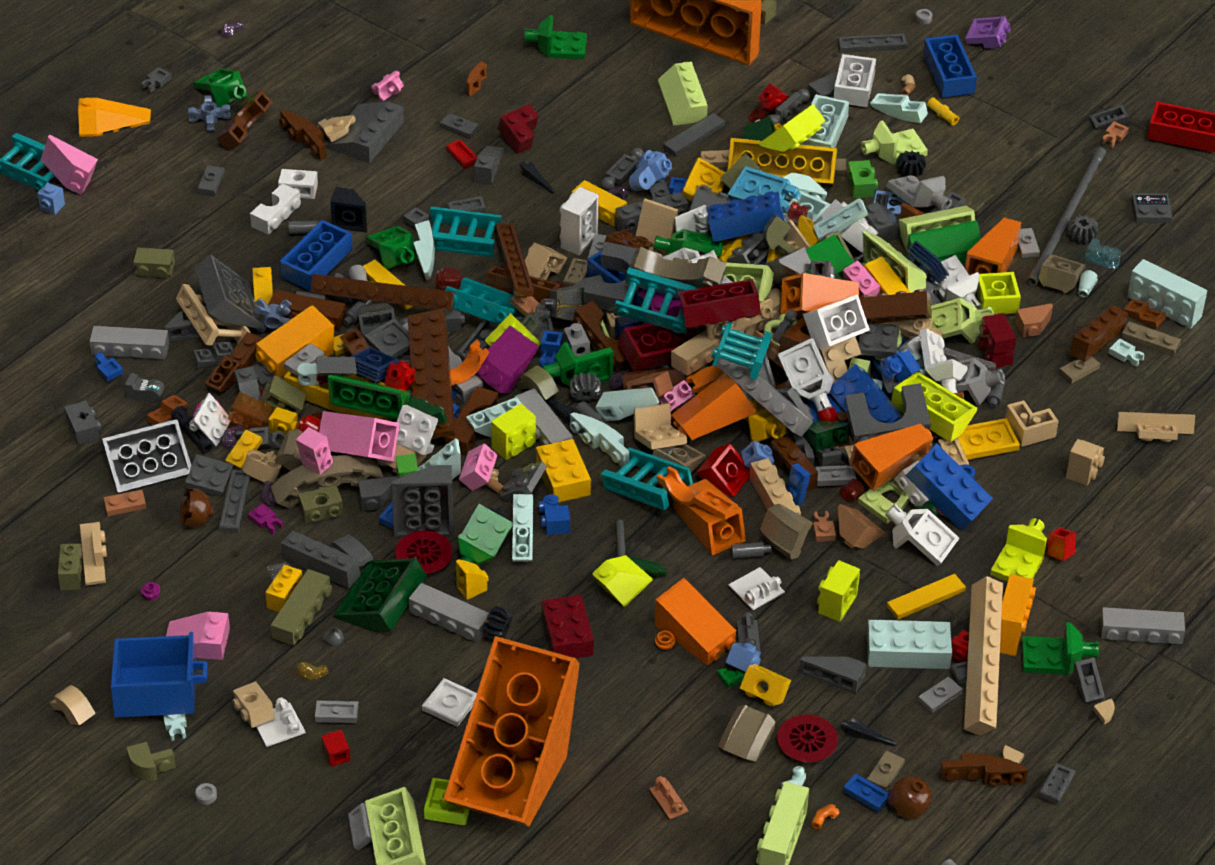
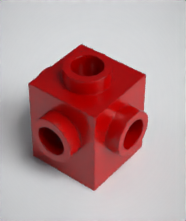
M769 83L757 100L762 103L761 107L764 110L775 112L776 108L786 101L789 96L777 86Z
M405 361L391 362L386 371L387 376L384 384L409 391L415 378L414 373L416 369L409 367L410 363Z
M964 630L958 636L955 635L951 641V659L959 663L968 661L969 632Z

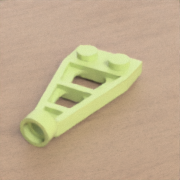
M893 478L875 491L869 489L858 498V503L887 524L891 519L886 517L885 513L895 503L889 501L882 494L890 490L897 493L900 498L896 504L901 510L905 508L910 499Z

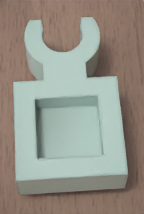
M1119 339L1109 348L1110 355L1123 362L1128 359L1134 366H1138L1139 360H1144V353L1135 351V346L1122 339Z
M185 714L163 715L166 730H169L170 739L175 741L174 735L177 733L182 734V738L185 739L186 732L184 727H187Z

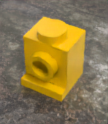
M276 407L268 419L270 433L281 431L286 435L288 431L296 430L299 425L297 413Z

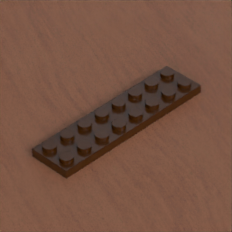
M444 308L409 315L407 317L411 368L416 369L414 373L415 378L412 383L413 397L423 398L434 406H441L445 411L444 413L448 420L446 423L436 426L431 439L455 435L446 312Z

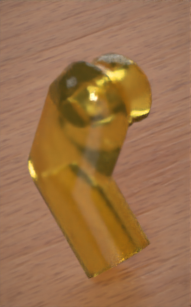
M307 662L298 664L299 673L308 679H315L329 674L326 664L319 667H314Z

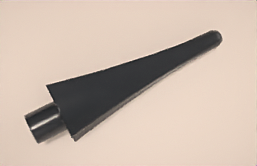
M524 161L520 163L519 167L523 169V176L543 186L551 193L555 192L532 161L529 164Z
M550 397L544 400L565 424L570 421V414L574 412L575 408L564 405Z
M854 717L852 722L843 720L840 728L848 730L846 736L872 740L891 746L896 745L895 741L872 730Z

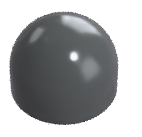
M275 431L270 435V448L274 450L280 449L281 444L276 439L283 441L285 437L283 432Z
M339 627L330 628L322 637V640L328 646H338L344 639Z

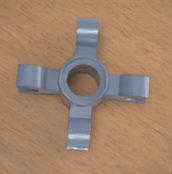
M211 95L204 96L205 103L201 105V109L188 108L189 122L202 119V122L207 125V131H214V124L218 121V118H231L230 112H226L230 111V105H223L217 108L216 104L212 102Z
M258 299L255 302L257 307L254 308V312L264 316L261 317L263 327L261 329L255 328L258 332L263 333L267 327L276 329L291 320L283 317V315H287L291 311L288 307L292 303L288 300H283L280 305L270 304L268 306L262 299Z

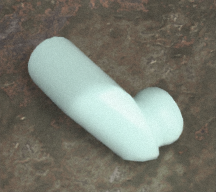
M797 766L793 769L794 774L791 780L785 782L803 786L806 773L803 767Z

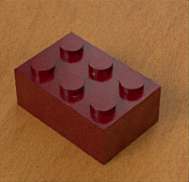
M581 594L542 600L541 616L551 652L573 658L594 656V639Z

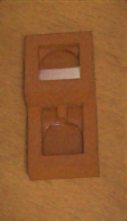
M481 61L469 74L467 79V96L470 97L481 89V81L487 78L486 63Z
M1132 299L1123 309L1134 320L1153 328H1158L1166 319L1165 312L1149 309V303Z
M172 395L161 401L159 409L147 414L146 421L152 425L172 421V411L178 406L187 408L188 403L178 396Z

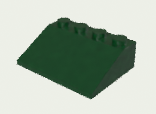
M416 558L369 561L333 616L335 619L374 632L391 631L408 606L409 597L423 583L427 575Z

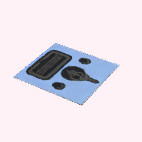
M876 190L874 203L881 204L895 214L901 213L903 202L908 204L894 192Z

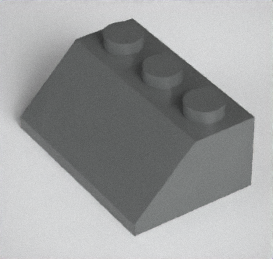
M805 247L763 264L768 265L774 272L772 285L774 284L775 287L782 285V278L801 273L808 274L807 271L811 269V261Z

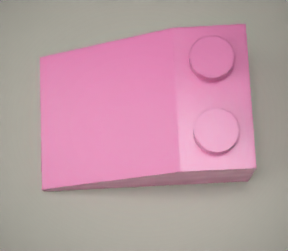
M51 135L48 136L41 157V161L66 188L82 195L89 184L98 160Z
M204 612L170 621L166 636H183L193 632L196 658L223 660L230 631L228 613Z

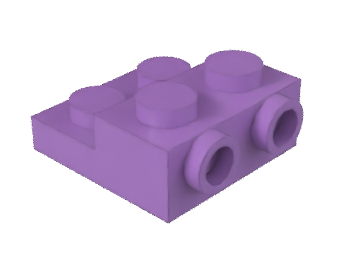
M1006 16L974 19L965 38L966 43H983L984 48L1001 47V44L1006 42V33H1010V24L1007 22Z

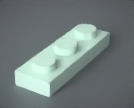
M859 198L816 223L813 227L818 239L821 240L826 235L842 231L867 216L868 213L863 201Z

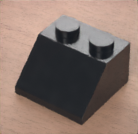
M335 187L330 200L332 224L344 230L367 233L366 203L353 189Z

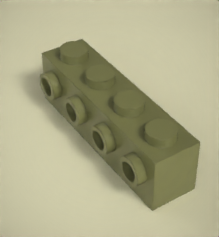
M309 569L306 571L271 624L273 639L294 646L297 640L302 638L306 626L312 623L314 614L321 609L323 600L331 593L330 576Z

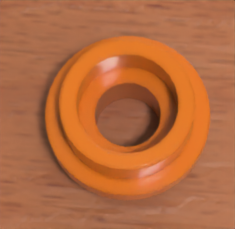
M661 631L655 637V644L663 650L671 649L675 645V637L669 631Z

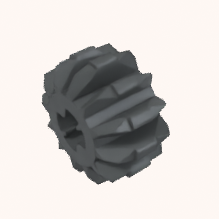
M1079 215V217L1073 216V219L1068 223V236L1071 237L1072 241L1077 240L1078 243L1083 242L1086 244L1087 241L1092 242L1098 234V222H1095L1094 218H1088V215L1085 217Z
M589 372L574 375V378L570 380L571 396L576 401L581 400L582 402L587 400L590 402L591 399H597V396L601 395L600 378L596 377V374L590 375Z

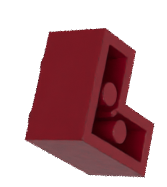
M530 104L501 116L498 130L516 154L531 148L535 135L531 130L536 128L539 115Z

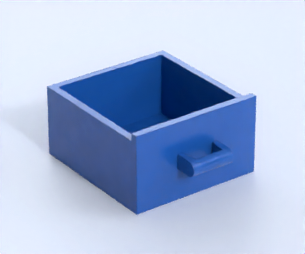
M193 632L183 636L115 639L111 679L114 717L194 714L196 684L207 682L208 663L206 661H196ZM196 670H203V674L196 675Z

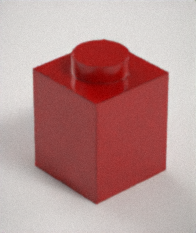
M1061 527L1048 534L1047 555L1059 561H1064L1075 554L1076 532Z
M342 730L321 736L322 749L330 767L351 761L350 748Z

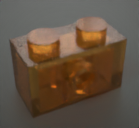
M239 392L231 407L228 420L249 429L267 427L268 419L275 407Z

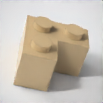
M534 243L528 250L525 263L530 276L546 280L551 271L560 273L567 257L552 248Z
M855 336L834 345L818 349L829 374L834 378L833 384L848 371L844 360L861 354Z
M1024 400L1007 405L1005 418L1008 419L1021 447L1056 437L1058 420L1050 408L1032 413Z
M1077 439L1070 451L1066 478L1088 486L1090 480L1095 479L1098 472L1097 468L1102 467L1105 456H1102L1104 448Z

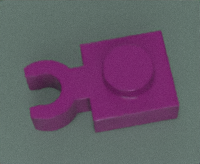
M263 503L248 513L249 520L261 529L265 526L268 527V531L271 534H275L274 526H278L280 529L283 528L282 521L276 518V513Z

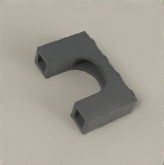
M606 242L601 252V267L626 274L633 255L638 248ZM589 279L583 292L584 305L594 301L601 309L615 311L616 300L624 301L629 284L625 283L626 280L619 283H605ZM636 287L635 293L630 303L631 305L634 304L635 294L637 295L639 293V287Z
M921 383L902 386L901 398L905 414L894 423H882L870 415L864 392L845 395L844 405L853 444L920 423L930 431L931 422Z

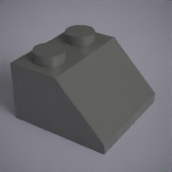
M877 202L865 206L868 215L864 218L868 221L869 225L877 230L878 237L886 242L901 238L899 220L891 210Z

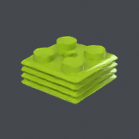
M433 778L424 807V819L466 825L469 809L448 804L443 800L449 780Z

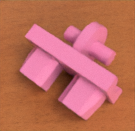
M394 71L390 75L387 74L383 77L382 81L372 85L373 93L378 95L379 101H384L392 94L401 92V88L404 85L400 80L399 71Z
M683 380L674 386L672 390L657 398L660 404L669 403L672 412L695 397L696 394L691 391L690 386Z

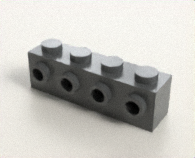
M682 192L650 199L651 201L678 209V215L688 212V201ZM643 201L615 209V226L618 231L622 229L637 230Z
M763 231L751 233L750 238L741 242L742 245L732 251V255L727 259L728 262L757 265L768 254L770 249L764 241Z
M292 531L281 543L284 560L306 570L309 569L330 576L331 581L344 587L350 588L360 577L358 559L340 552L336 548L324 545L320 541L308 538L304 534Z

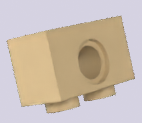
M256 681L233 690L235 698L232 699L233 706L236 711H240L244 722L248 721L252 728L275 719L272 702Z

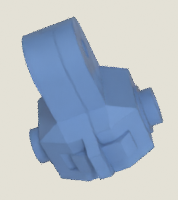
M647 150L642 155V158L636 165L637 170L629 179L631 189L633 191L647 190L654 183L666 180L672 166L671 161L666 158L664 153Z

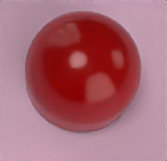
M832 407L818 412L817 416L819 421L834 422L837 419V412Z

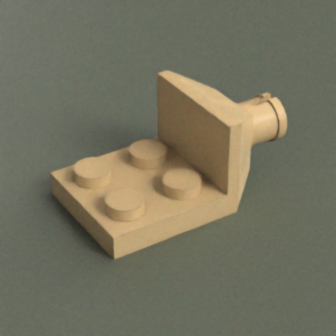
M669 403L634 409L635 439L651 450L687 444V436L671 426Z

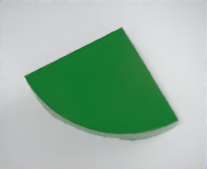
M727 668L717 670L716 674L727 689L741 683L745 676L740 671L735 672L727 670Z

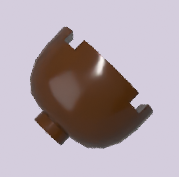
M187 488L183 495L187 498L185 502H181L180 523H183L182 527L196 528L202 526L207 521L208 516L212 517L213 505H210L208 495L202 490Z
M909 775L899 778L890 787L887 795L889 805L891 807L894 806L897 810L896 813L906 819H917L923 815L929 808L932 798L927 783L919 777Z

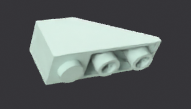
M652 388L603 392L595 408L606 421H614L634 414L635 408L657 405L659 400Z

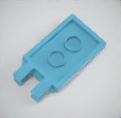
M745 166L729 191L728 196L734 200H743L749 196H761L770 191L779 192L783 213L789 214L792 207L788 206L789 202L784 200L785 196L788 195L790 198L798 200L801 192L797 191L798 187L791 185L789 179Z

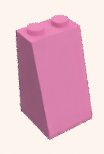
M323 411L319 433L326 436L330 452L394 462L400 423Z

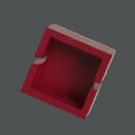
M1005 314L983 316L982 324L979 326L980 338H978L977 342L979 349H982L985 361L989 363L991 369L1013 365L1016 336Z

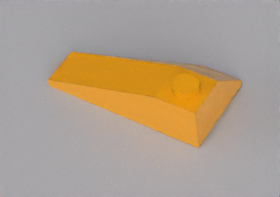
M79 98V136L97 137L103 135V132L110 130L117 132L119 128L126 126L133 128L150 124L151 109L100 98Z

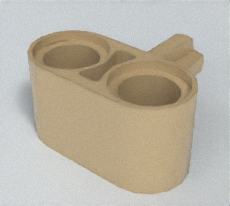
M250 450L247 453L242 470L247 475L264 483L274 484L277 481L282 465L275 461L276 455L274 451L264 454L257 450Z

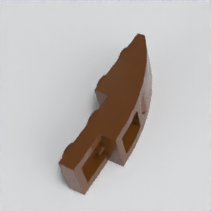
M281 110L279 123L288 132L289 137L293 138L297 144L303 142L320 161L326 159V145L324 144L323 132L307 119L295 113Z
M247 331L230 356L225 355L204 383L205 386L219 392L232 386L235 383L234 370L252 366L255 362L256 344L263 338Z
M961 753L960 760L941 761L940 779L941 781L983 779L984 785L1026 784L1028 769L1017 762L997 756Z

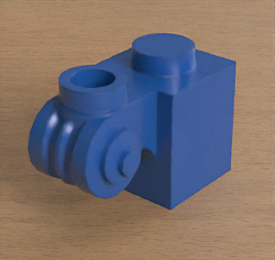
M544 330L541 340V358L538 360L540 367L555 362V355L563 344L562 332Z
M900 350L882 361L883 375L887 379L895 376L899 383L921 369L910 350L903 353Z
M546 495L543 501H539V512L544 513L541 516V525L546 528V534L570 533L568 505L558 506V497L556 495Z

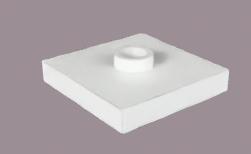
M443 678L422 705V711L458 727L472 709L477 693Z

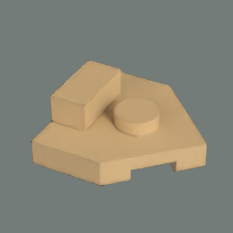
M354 115L332 117L329 120L324 119L318 122L317 126L331 142H334L348 133L349 126L353 125L356 119Z

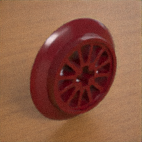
M426 530L412 532L404 536L398 542L395 549L396 559L416 558L425 574L444 568L450 562L453 555L452 545L446 537L437 532Z
M802 714L787 719L780 726L777 740L782 751L789 757L802 762H816L829 757L835 751L838 744V735L835 728L827 720L816 715Z

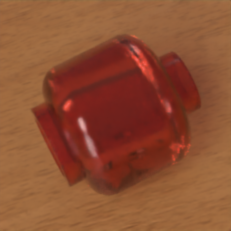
M442 267L441 270L437 271L436 285L444 291L446 286L458 290L464 276L461 275L458 268Z

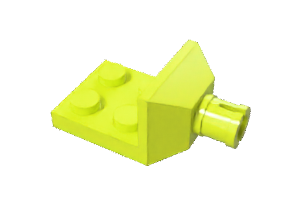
M1033 518L1028 526L1010 525L1008 527L1006 544L994 563L990 575L1007 582L1010 574L1033 579L1043 562L1047 538L1042 533L1044 523L1041 520L1038 521L1036 526L1034 524L1037 519Z

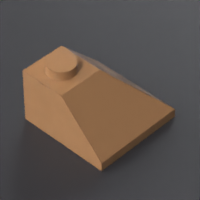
M841 504L838 506L840 535L846 539L844 542L849 547L863 549L884 535L885 532L859 510Z

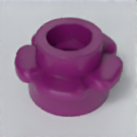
M148 582L144 584L140 592L146 600L152 601L159 597L160 586L157 583Z

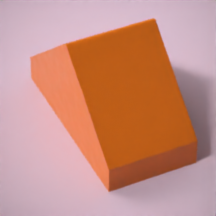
M630 0V24L750 66L759 54L762 1Z
M495 636L446 789L444 801L465 809L527 827L530 826L567 758L580 664L576 658Z

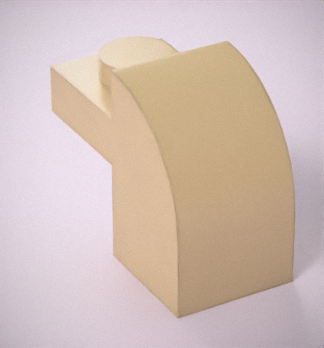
M72 685L54 696L55 699L50 702L53 710L63 711L71 725H81L96 714L84 694Z

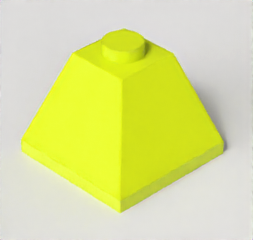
M626 555L606 560L592 573L598 585L624 608L653 581L647 573Z

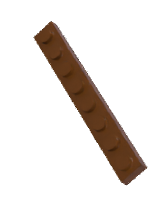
M495 224L496 236L514 295L520 298L533 296L534 288L514 225Z
M313 274L311 293L434 309L444 308V310L453 311L455 292L319 274Z

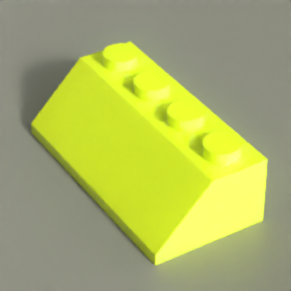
M812 104L759 144L762 147L782 152L789 148L792 151L822 128L820 125L825 122V119L814 104Z
M918 371L894 387L891 402L899 411L905 414L901 398L902 386L921 383L931 422L930 430L949 442H952L964 432L977 411V407Z

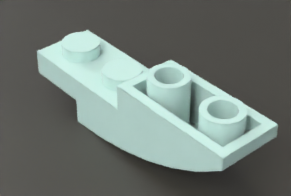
M574 412L570 414V428L582 438L585 444H588L592 449L600 446L601 450L611 456L612 460L621 467L629 461L630 452L624 447V437L616 430L592 417Z
M513 494L512 562H532L533 494Z

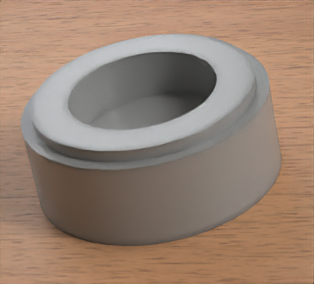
M920 9L916 12L915 20L920 24H929L932 21V12L927 9Z
M209 783L199 785L195 790L196 800L203 805L213 803L217 798L215 786Z

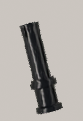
M184 406L176 407L171 413V418L178 420L180 429L187 431L204 453L211 451L213 444L200 429L192 431L189 428V422L194 417L189 416Z

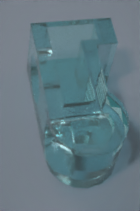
M1093 237L1087 248L1085 260L1104 267L1117 268L1120 264L1121 250L1117 247L1100 244V240Z

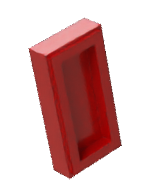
M461 139L446 145V151L464 169L475 165L477 156Z

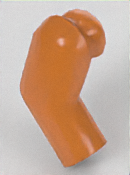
M828 804L817 810L811 826L817 830L821 829L825 818L830 816V818L834 819L839 815V809L833 804Z

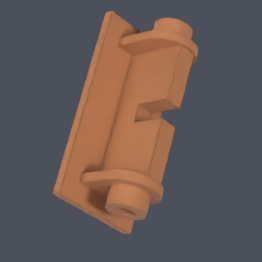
M662 776L657 777L655 786L649 788V790L668 818L671 820L689 812L669 781Z

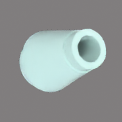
M1086 270L1080 275L1078 295L1080 297L1087 298L1098 282L1095 272Z

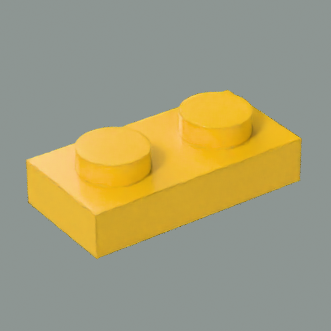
M245 430L225 461L234 464L233 467L242 470L248 451L257 450L263 442L262 437Z

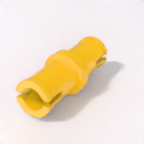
M934 97L928 101L927 106L935 111L938 117L944 118L952 126L958 122L959 116L950 111L947 105H942Z

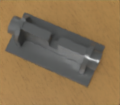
M746 612L743 614L741 621H737L739 643L752 644L756 646L755 650L760 652L757 620H754L751 613Z

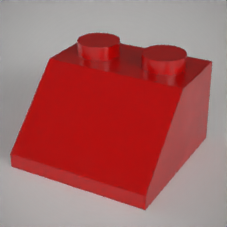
M730 443L715 448L696 473L702 480L706 479L723 494L732 498L750 477V468L744 465L743 459Z

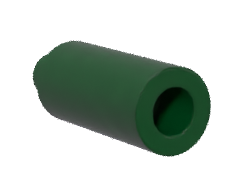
M632 556L629 558L649 576L656 578L659 575L667 576L668 569L662 568L660 563Z

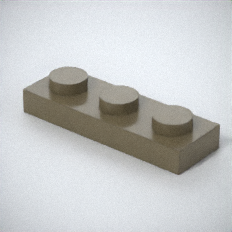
M1129 321L1121 336L1122 339L1172 356L1175 355L1181 342L1179 338Z

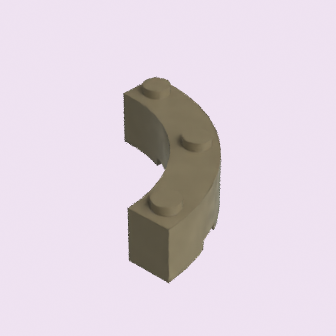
M640 247L635 251L629 268L703 288L720 284L727 263L711 256L698 259L697 263H692L689 259L680 258L667 260L661 258L662 254Z
M341 455L332 456L333 463L321 475L302 465L280 477L271 486V489L278 504L292 509L299 503L298 494L334 485L339 486L341 483L359 486V480L384 477L377 461L362 456Z

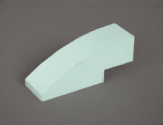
M877 94L870 103L872 107L889 116L909 122L921 123L928 114L925 102L909 101L908 95Z
M429 220L415 224L419 241L413 242L426 281L430 280L435 260L434 239Z

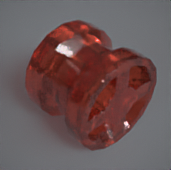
M793 201L789 207L787 217L790 219L795 218L799 221L801 215L807 216L808 206H801L798 202Z
M851 479L847 485H843L840 488V494L846 502L853 503L857 497L864 494V487L857 479Z

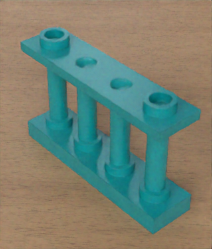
M15 133L12 136L13 148L0 158V174L39 191L55 176L51 171L44 177L37 174L45 166L41 161L45 145ZM18 152L25 155L16 164L8 162ZM32 158L39 161L30 170L22 168Z
M439 207L430 208L431 222H434L431 230L435 250L494 257L495 241L491 238L495 230V224H502L501 215ZM441 224L451 225L449 234L438 232ZM458 226L469 227L466 236L456 235ZM476 228L486 229L484 238L474 237Z
M628 267L625 283L629 284L624 301L616 300L614 313L621 317H629L670 329L676 333L686 334L688 328L685 326L681 308L677 318L666 314L672 298L679 299L678 292L699 287ZM636 287L647 290L641 307L630 304ZM654 292L665 295L659 312L648 310Z
M468 278L462 279L460 290L446 286L445 291L455 292L453 308L499 325L510 313L515 317L524 316L509 303L510 299L514 296L513 294Z
M729 321L727 325H723L720 334L723 337L719 347H714L711 358H714L712 366L716 367L720 358L747 367L751 371L749 378L757 380L773 333L766 331L764 337L760 336L758 338L731 329L733 321Z
M630 447L627 449L630 452L629 461L618 472L614 473L605 469L601 473L604 489L662 510H666L669 507L668 492L664 488L654 487L659 483L657 475L667 476V467L670 466L678 471L684 484L690 486L693 484L690 468ZM634 466L641 468L632 478L625 476ZM648 472L656 473L647 483L640 482Z

